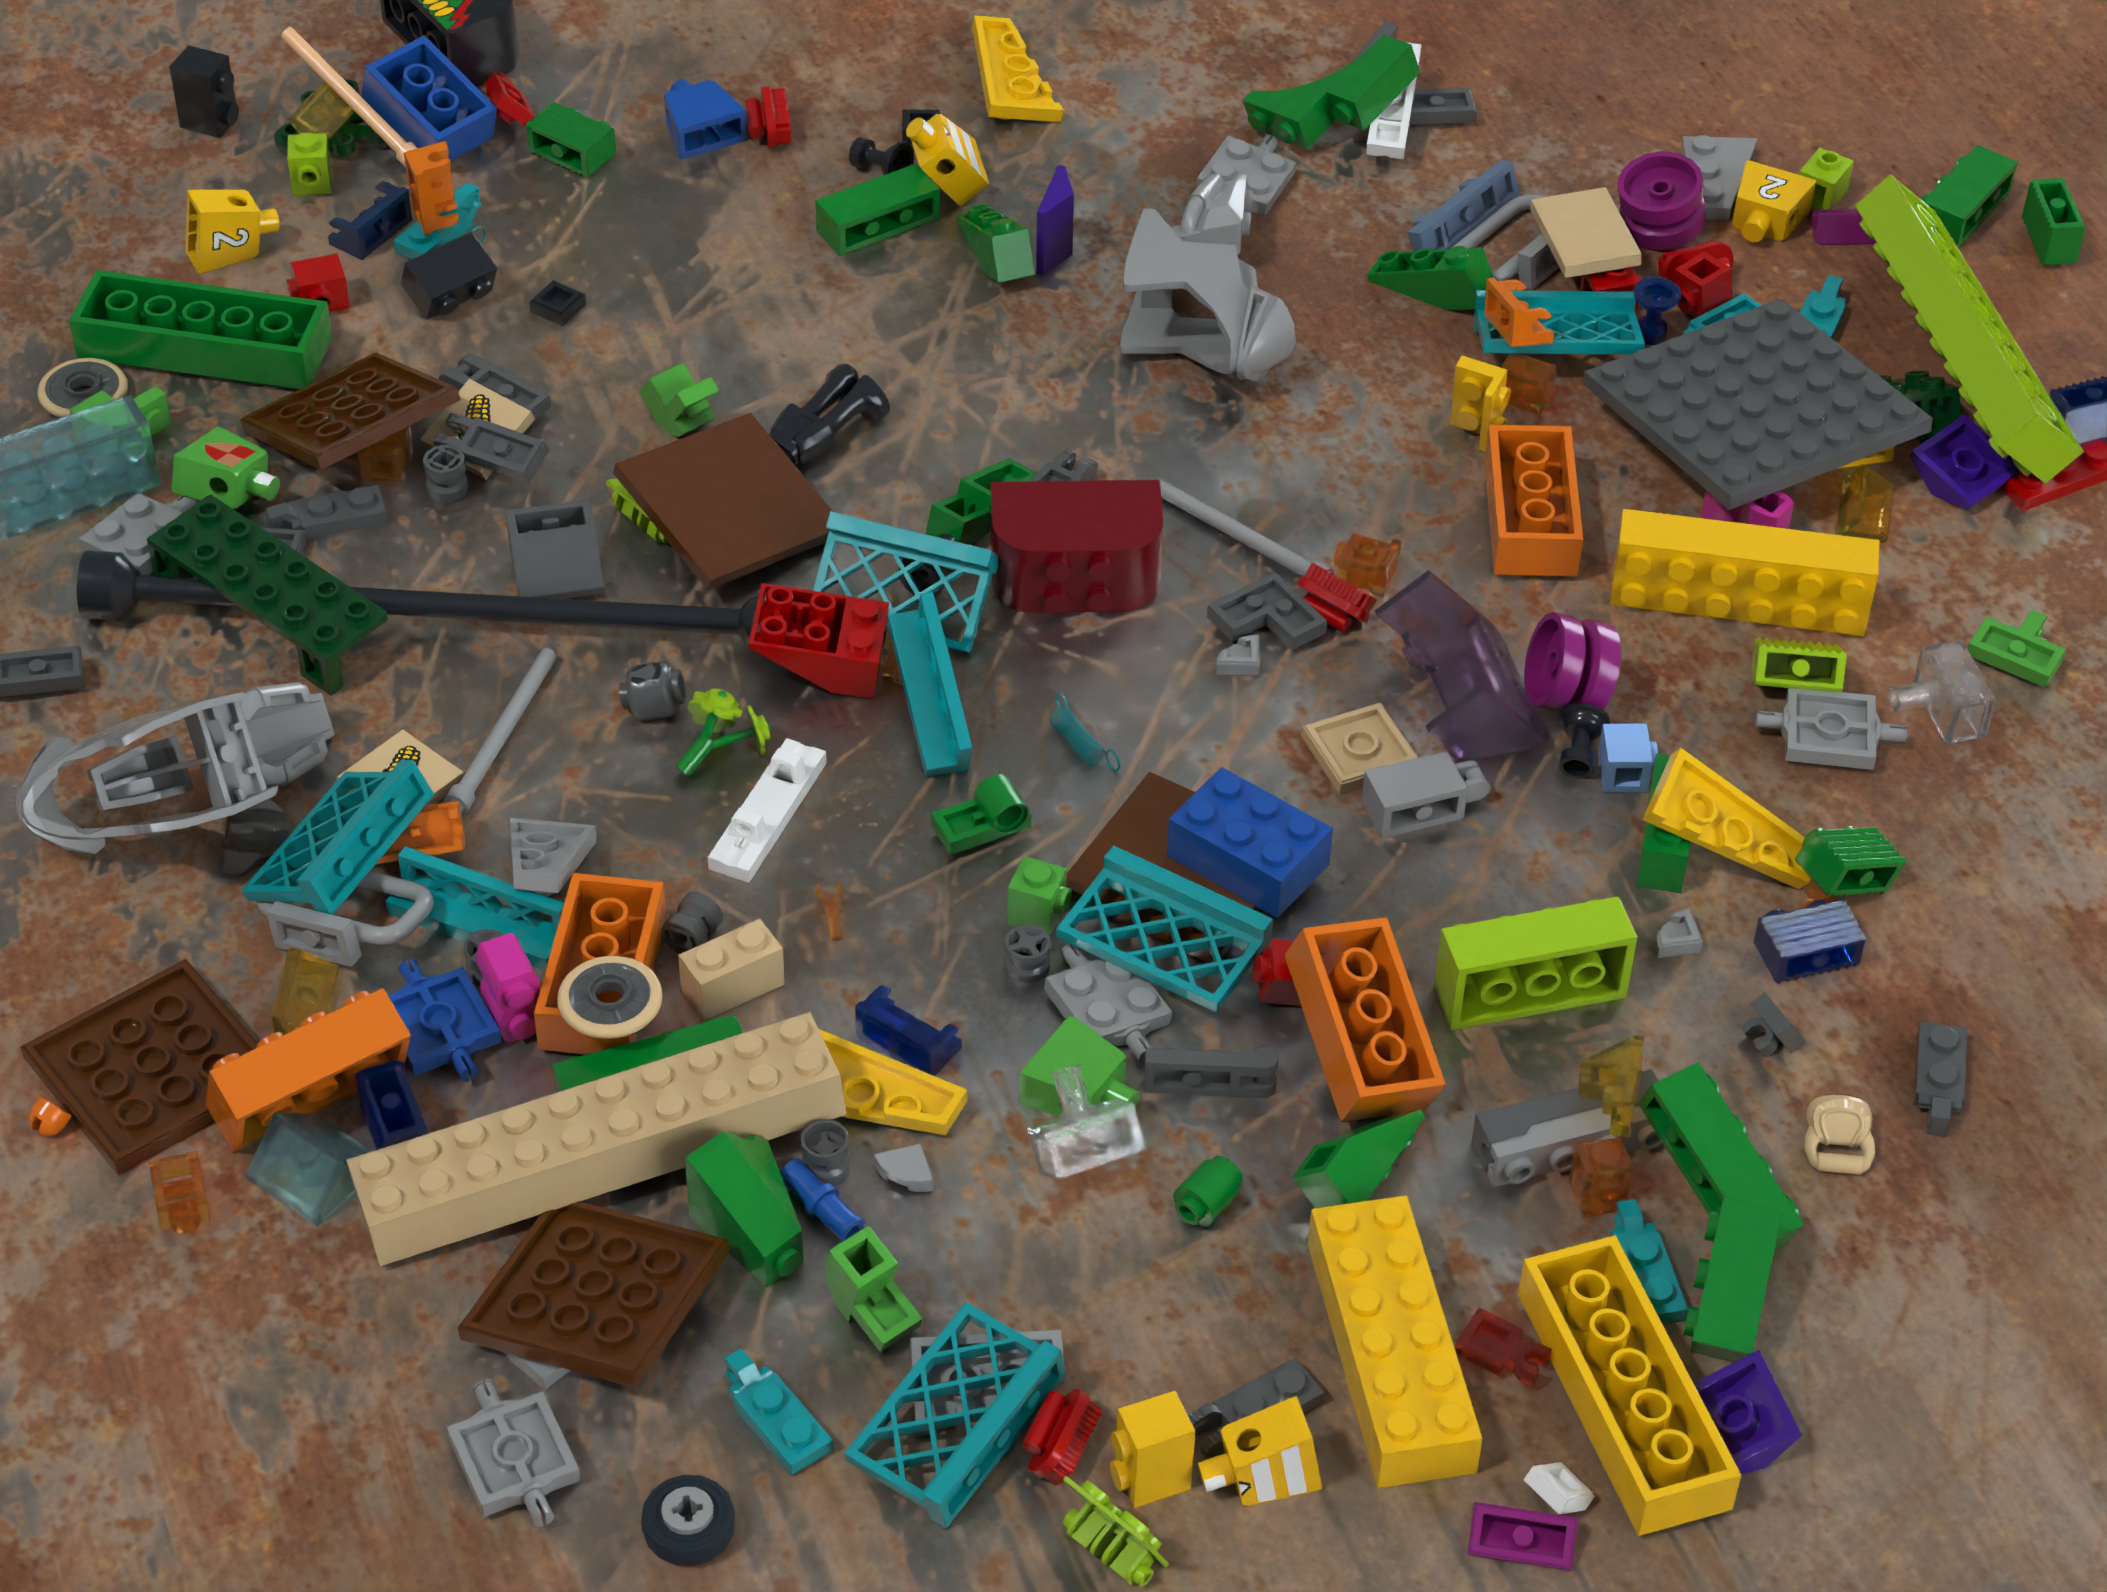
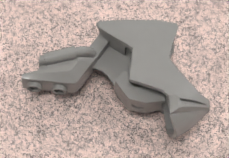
M1239 173L1230 185L1223 184V177L1219 174L1208 175L1188 197V203L1180 225L1170 227L1155 209H1143L1125 262L1123 289L1127 292H1136L1122 331L1121 353H1179L1220 373L1237 375V379L1242 381L1245 379L1249 381L1263 379L1271 367L1292 355L1296 343L1294 322L1288 308L1282 299L1258 288L1256 270L1251 265L1238 259L1237 256L1241 250L1242 235L1250 236L1253 190L1246 189L1247 174ZM1173 289H1186L1200 303L1212 310L1216 319L1178 317L1172 309Z
M300 682L250 687L246 693L239 692L168 710L142 714L111 726L76 744L73 743L71 738L56 737L44 743L31 760L16 794L17 816L29 833L59 849L77 854H96L106 846L105 838L182 829L234 815L276 796L277 785L283 787L325 761V757L328 755L325 741L334 736L335 733L322 693L310 694L307 685ZM182 718L185 719L196 756L184 759L178 737L175 735L140 744L114 754L86 771L89 780L93 781L98 796L96 802L100 811L147 803L192 791L194 787L188 767L200 765L213 807L199 812L173 814L139 823L87 829L73 824L61 812L55 800L53 782L54 778L58 776V772L76 759L86 758L106 747L122 748L157 728Z

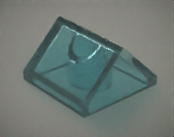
M274 1113L246 1172V1176L256 1186L318 1227L355 1193L346 1160L372 1151L315 1113Z

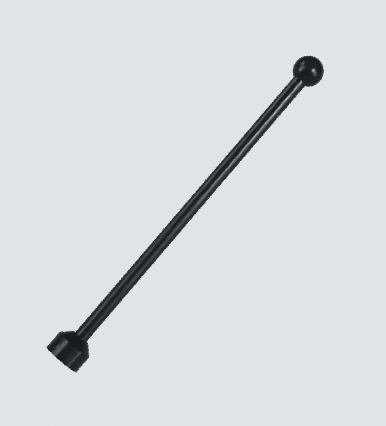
M86 550L80 560L77 575V605L80 616L83 619L119 621L139 601L237 606L198 578L140 575L136 567L122 552ZM351 587L386 610L387 615L739 635L747 646L758 601V596L745 602L740 609Z

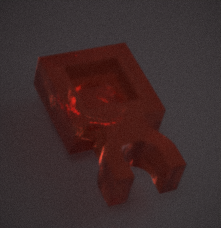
M1481 1308L1477 1309L1455 1343L1456 1355L1498 1376L1503 1368L1506 1367L1512 1370L1521 1382L1531 1387L1537 1381L1539 1368L1527 1362L1535 1361L1546 1367L1550 1361L1552 1349L1538 1342L1522 1341V1328Z

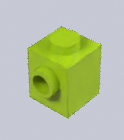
M327 133L288 135L287 161L293 196L331 194L332 167Z
M1818 148L1799 171V175L1817 180L1812 209H1833L1848 191L1854 160L1843 157L1834 151Z

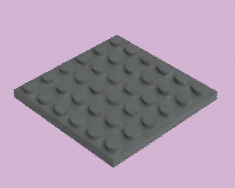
M1782 299L1771 301L1752 310L1736 314L1733 317L1706 325L1695 331L1671 338L1668 341L1641 349L1630 355L1584 371L1583 385L1729 510L1929 433L1932 427L1933 418Z

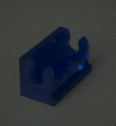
M884 985L876 988L863 1002L860 1001L855 1006L857 1038L893 1059L933 1076L962 1048V1040L955 1036L959 1030L958 1027L948 1024L941 1031L897 1007L895 1001L887 997L891 989Z

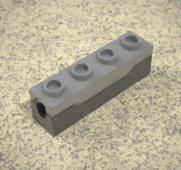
M1650 1069L1478 1113L1475 1115L1471 1145L1485 1172L1488 1173L1487 1176L1493 1187L1508 1183H1522L1531 1177L1554 1171L1564 1172L1577 1165L1597 1160H1610L1620 1154L1643 1148H1656L1662 1144V1141L1638 1103L1651 1084L1657 1082L1658 1079L1653 1070Z

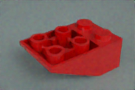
M761 583L748 648L831 693L874 699L885 642L889 602Z

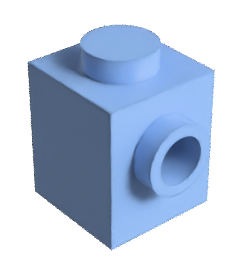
M1603 724L1598 758L1604 793L1648 792L1651 771L1654 768L1658 749L1657 743L1650 742L1647 724Z

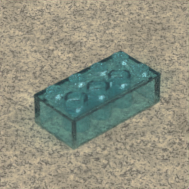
M131 395L0 438V537L2 540L161 486L149 423Z

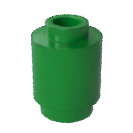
M1215 1156L1212 1160H1204L1173 1193L1175 1209L1181 1219L1191 1225L1209 1226L1239 1195L1243 1176L1238 1167L1223 1156Z

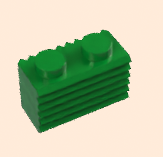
M552 101L550 106L547 105L545 110L542 109L541 113H537L536 117H533L531 121H527L528 150L531 154L535 153L537 157L541 155L543 159L547 158L549 162L553 161L555 165L558 163L561 167L565 166L567 170L571 169L573 173L577 172L579 176L582 174L587 178L616 154L615 130L604 121L597 122L582 115L575 108H566Z
M2063 178L2033 179L2029 184L2021 219L2024 220L2023 224L2028 229L2027 233L2030 234L2029 238L2032 239L2031 243L2034 244L2033 248L2036 249L2035 253L2038 254L2039 263L2043 265H2059L2077 262L2079 260L2077 256L2080 255L2079 250L2082 248V238L2085 236L2084 231L2087 229L2066 181Z
M1848 826L1844 829L1834 830L1816 828L1804 838L1803 847L1795 858L1799 866L1827 897L1831 895L1835 897L1838 894L1841 897L1844 894L1848 896L1849 894L1855 895L1856 893L1858 895L1862 893L1866 895L1867 893L1873 894L1874 892L1877 894L1882 892L1884 894L1890 889L1906 864V858L1900 857V851H1895V845H1890L1889 839H1884V833H1879L1878 827L1855 828L1854 826Z

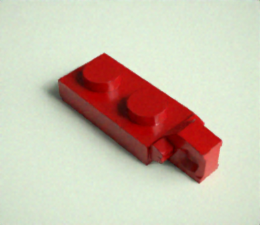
M500 71L497 74L493 72L485 82L486 95L497 107V114L510 124H513L516 120L526 127L527 121H531L534 117V112L525 94L517 89L512 80Z

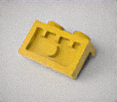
M1462 355L1455 366L1450 425L1480 434L1479 451L1485 452L1488 426L1507 425V418L1502 417L1511 389L1506 387L1507 370Z

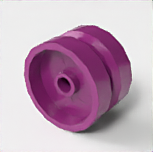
M1673 152L1649 153L1632 160L1621 171L1617 182L1620 215L1638 246L1653 250L1678 248L1692 241L1702 231L1706 220L1703 199L1704 183L1701 168L1692 159Z
M1551 612L1544 615L1533 632L1526 654L1524 683L1529 702L1535 707L1558 710L1573 703H1586L1604 709L1615 690L1620 670L1621 647L1616 627L1609 622L1586 619L1580 622L1576 617L1562 613Z

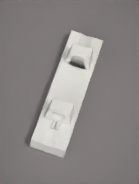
M1409 43L1413 47L1419 66L1421 44ZM1416 78L1370 124L1366 155L1404 159Z
M786 738L782 746L774 753L770 764L741 808L739 807L731 818V823L708 856L709 870L748 883L751 881L827 764L825 750L805 746L800 742Z

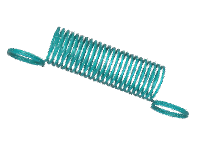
M1061 693L1056 694L1055 700L1059 709L1054 711L1049 718V722L1088 766H1094L1099 763L1105 753L1107 763L1111 769L1118 771L1120 769V761L1115 751L1108 749L1106 752L1070 712L1065 697ZM1058 695L1063 699L1066 708H1061ZM1060 714H1062V715L1060 716V717H1062V718H1061L1058 722H1057V720L1055 721V719H1056ZM1109 751L1113 753L1117 760V769L1109 761Z

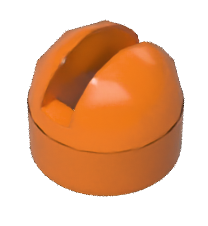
M42 1095L38 1096L28 1114L31 1128L33 1130L39 1129V1133L42 1136L58 1134L72 1117V1114Z

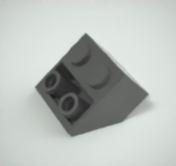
M590 499L505 510L509 548L518 596L566 599L605 593Z

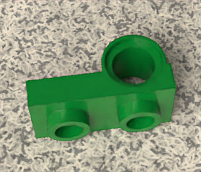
M996 774L987 777L976 787L974 799L931 813V826L948 853L952 855L1031 828L1032 815L1010 779L1006 775Z

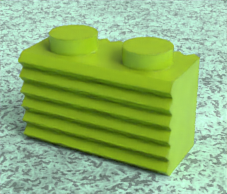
M1758 636L1754 640L1750 678L1755 685L1842 693L1847 654L1838 643L1831 646L1827 642L1823 646L1820 641L1814 645L1812 641L1806 644L1803 640L1797 643L1794 639L1788 642L1784 638L1780 642L1777 638L1771 641L1768 637L1762 640Z

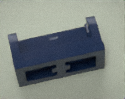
M385 181L377 184L375 189L387 195L385 197L378 196L374 200V205L367 210H363L351 223L339 217L331 220L329 225L340 231L338 233L333 232L328 236L329 245L363 260L412 221L409 189L405 187L399 188Z

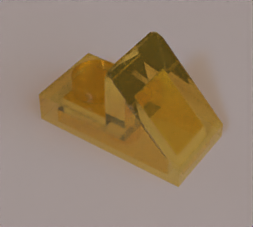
M1634 1035L1585 1058L1579 1065L1578 1094L1585 1098L1603 1100L1602 1114L1611 1115L1610 1135L1630 1137L1642 1073L1644 1036Z

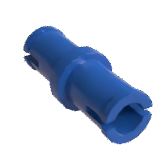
M800 1158L790 1161L783 1167L780 1174L785 1187L804 1204V1211L812 1219L819 1218L841 1242L864 1229L865 1220L859 1217L839 1198L837 1188L831 1183L824 1184L805 1166V1163Z

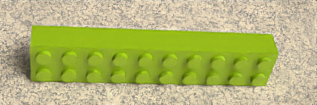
M1890 174L1855 205L1863 218L1859 223L1861 228L1870 238L1876 240L1873 248L1885 262L1890 263V266L1887 268L1888 273L1900 286L1904 287L1900 293L1905 301L1912 308L1918 310L1915 319L1925 331L1932 334L1933 337L1929 339V342L1943 358L1947 359V362L1944 363L1945 369L1957 382L1962 384L1958 389L1959 393L1968 404L1977 409L1973 416L1985 431L1991 433L1992 437L1988 440L1990 445L2001 457L2006 458L2010 455L2016 467L2028 477L2033 473L2046 484L2080 456L2084 450L1936 211Z

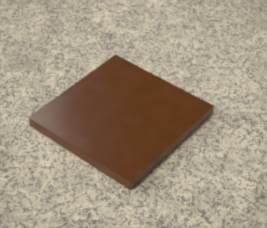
M375 352L242 417L240 423L244 433L322 470L461 399L457 387Z
M752 413L615 464L613 474L707 590L827 541L829 530L826 528L830 511L833 512V510Z
M1149 772L1068 871L1066 878V887L1072 889L1071 900L1077 903L1104 868V857L1114 845L1257 912L1260 910L1259 907L1167 856L1169 818L1195 791L1152 772ZM1105 888L1099 896L1102 905L1125 900L1123 895L1108 888ZM1151 908L1138 910L1141 923L1165 919L1164 914ZM1130 912L1107 916L1126 926L1134 925ZM1192 927L1177 929L1181 942L1205 937L1203 932ZM1170 931L1148 935L1165 944H1173ZM1231 945L1218 947L1221 960L1231 948ZM1209 949L1187 953L1207 963L1214 962Z
M184 959L20 1046L26 1062L63 1108L72 1114L71 1118L116 1174L120 1175L214 1123L215 1121L206 1107L209 1071L213 1069V1065L221 1058L232 1053H239L240 1056L256 1049L258 1042L187 959Z
M581 1201L559 1209L543 1212L457 1327L460 1340L638 1388L729 1254L728 1239Z

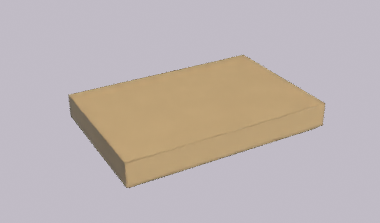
M1606 187L1531 199V213L1565 278L1641 265L1642 254Z

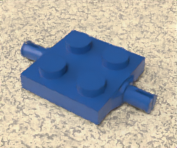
M408 959L409 966L404 960L400 963L398 970L407 984L398 992L388 995L411 1034L405 1061L413 1076L444 1064L453 1063L462 1081L469 1082V1075L474 1080L479 1074V1069L470 1055L502 1042L499 1027L463 967L442 975L425 977L415 959Z

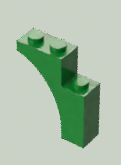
M1383 34L1365 53L1329 76L1290 89L1251 91L1242 101L1248 115V122L1254 130L1280 138L1285 143H1293L1308 149L1335 120L1343 125H1350L1364 131L1420 74V70L1411 44Z

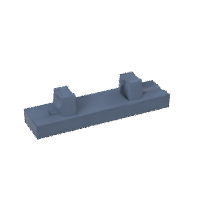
M1500 160L1478 178L1467 179L1459 185L1460 192L1430 215H1420L1412 222L1414 227L1408 231L1413 252L1424 248H1431L1432 250L1450 249L1507 202L1520 196L1513 161Z

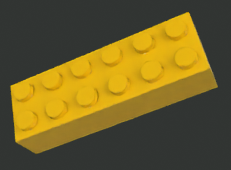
M1623 509L1613 567L1610 605L1865 636L1878 579L1880 540Z
M1407 1195L1311 1209L1308 1248L1377 1489L1477 1474L1482 1435Z
M1616 1235L1524 1259L1518 1296L1637 1535L1649 1534L1733 1510L1741 1473Z

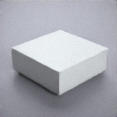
M1561 1462L1532 1466L1524 1478V1481L1558 1514L1586 1510L1595 1497L1593 1492Z

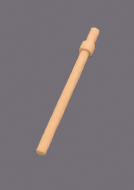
M292 27L285 29L281 38L397 153L396 159L406 168L404 152L417 149L418 147L412 142L407 143Z

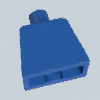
M681 79L676 81L671 86L670 91L664 95L666 125L680 160L747 141L745 109L715 81L708 80L691 85L688 80Z

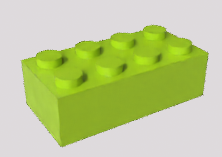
M1619 896L1600 900L1593 899L1584 903L1556 908L1549 907L1540 911L1518 915H1505L1495 919L1468 924H1456L1451 927L1441 928L1433 990L1450 1031L1624 999L1627 997L1638 937Z

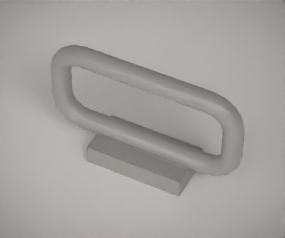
M1535 194L1522 195L1510 200L1451 248L1456 246L1476 248L1518 213L1524 210H1531V199L1545 196ZM1541 233L1501 267L1491 271L1497 281L1509 280L1515 274H1519V281L1523 282L1527 289L1533 290L1560 267Z
M369 871L357 887L415 901L397 922L383 927L279 901H257V907L268 918L275 948L352 967L362 956L359 947L360 941L375 945H387L401 941L413 933L432 910L433 895L426 886L417 882Z

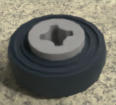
M680 1475L665 1480L651 1491L643 1505L641 1526L648 1547L660 1559L674 1565L695 1566L711 1561L725 1550L734 1534L735 1510L728 1492L716 1481L701 1475Z

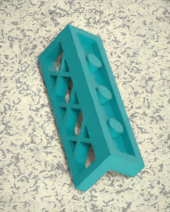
M934 593L920 594L918 610L889 614L887 624L925 778L968 770L973 747Z
M406 846L398 855L401 878L426 886L433 895V908L420 926L464 942L468 936L483 929H494L502 932L504 935L512 932L518 938L531 965L546 971L564 906L563 902L529 890L514 889L513 884ZM416 868L424 870L431 878L417 874ZM456 882L465 885L472 893L464 891ZM390 895L385 901L387 914L401 918L415 901ZM495 896L505 899L511 907L503 905ZM536 911L552 916L553 922L543 919Z

